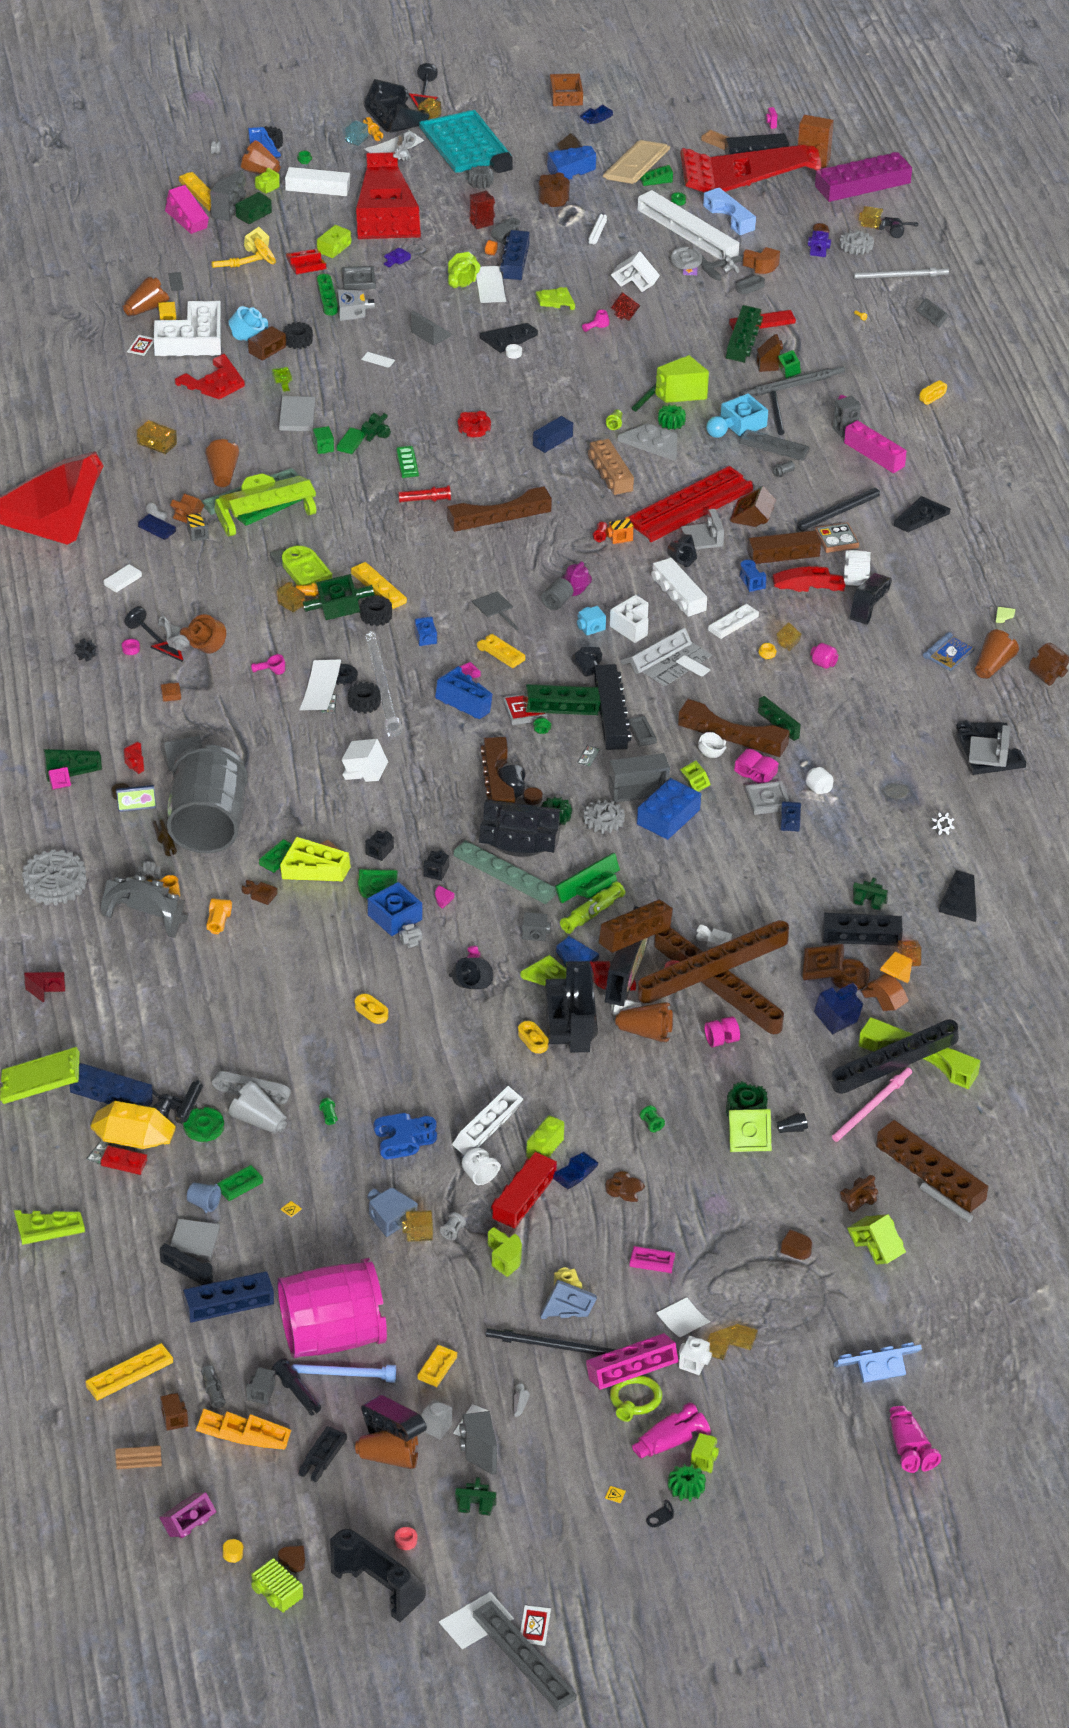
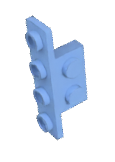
M906 1343L901 1345L900 1349L895 1350L893 1346L881 1348V1352L878 1353L868 1350L860 1352V1356L856 1357L846 1354L839 1356V1360L834 1362V1367L858 1363L862 1383L904 1376L906 1371L902 1355L917 1353L922 1348L921 1345L914 1346V1343Z

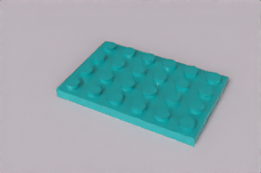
M475 110L419 122L420 129L455 173L470 170L472 167L490 166V160L493 156L509 152Z

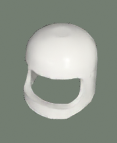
M481 1148L469 1150L462 1159L463 1170L476 1185H484L490 1182L497 1175L501 1167L496 1159L489 1158L488 1152Z

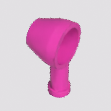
M598 310L593 321L582 325L583 330L587 332L594 327L604 328L609 326L610 320L607 311Z
M280 654L271 656L267 662L251 664L253 672L270 669L276 675H281L286 670L285 659Z

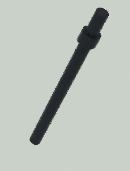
M487 1328L486 1337L502 1339V1342L507 1343L514 1341L594 1355H603L616 1350L514 1333L513 1330L509 1329L501 1331Z

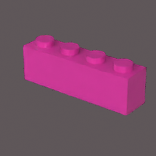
M858 420L846 426L844 440L846 445L892 473L905 467L907 450Z

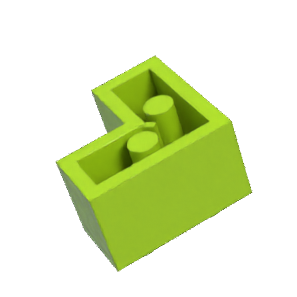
M889 1214L865 1216L847 1227L855 1246H867L876 1265L888 1264L906 1252L903 1241L898 1236L894 1227V1221L890 1218Z

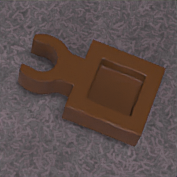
M246 880V887L242 885V893L251 894L252 900L269 905L278 894V888L263 882L256 885L253 881Z

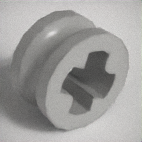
M212 140L211 154L217 153V155H220L221 141L215 142Z

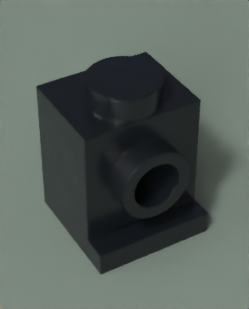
M377 830L370 839L367 838L365 840L366 855L383 861L394 849V837L388 831L381 832Z
M442 850L437 852L431 851L427 860L424 861V877L442 881L449 868V855ZM432 868H437V869H438V872H437V871H433V870H431V869H432Z

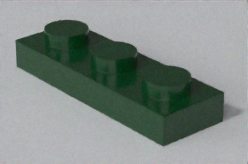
M767 697L759 698L758 713L772 723V725L789 730V738L793 741L799 739L801 724Z

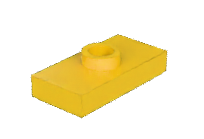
M437 1345L418 1373V1380L438 1387L456 1360L457 1352Z

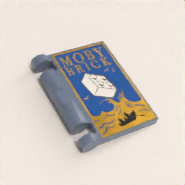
M947 632L945 636L941 637L923 653V657L951 671L975 650V647L953 636L951 632Z

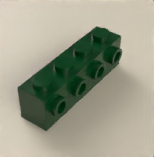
M746 305L742 306L727 346L726 359L745 363L746 358L750 357L751 346L754 347L756 340L754 336H758L759 326L763 322V316H761L762 309Z

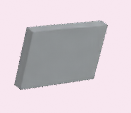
M282 396L279 430L313 431L316 397Z

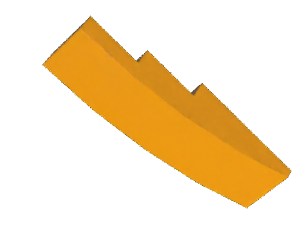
M203 1409L196 1427V1431L220 1439L274 1449H285L291 1433V1429L251 1414L246 1419L230 1412H226L225 1416L207 1409Z

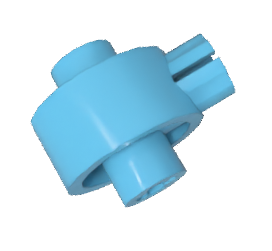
M242 306L229 319V326L232 330V335L236 339L248 341L251 337L267 329L268 321L262 317L257 309Z

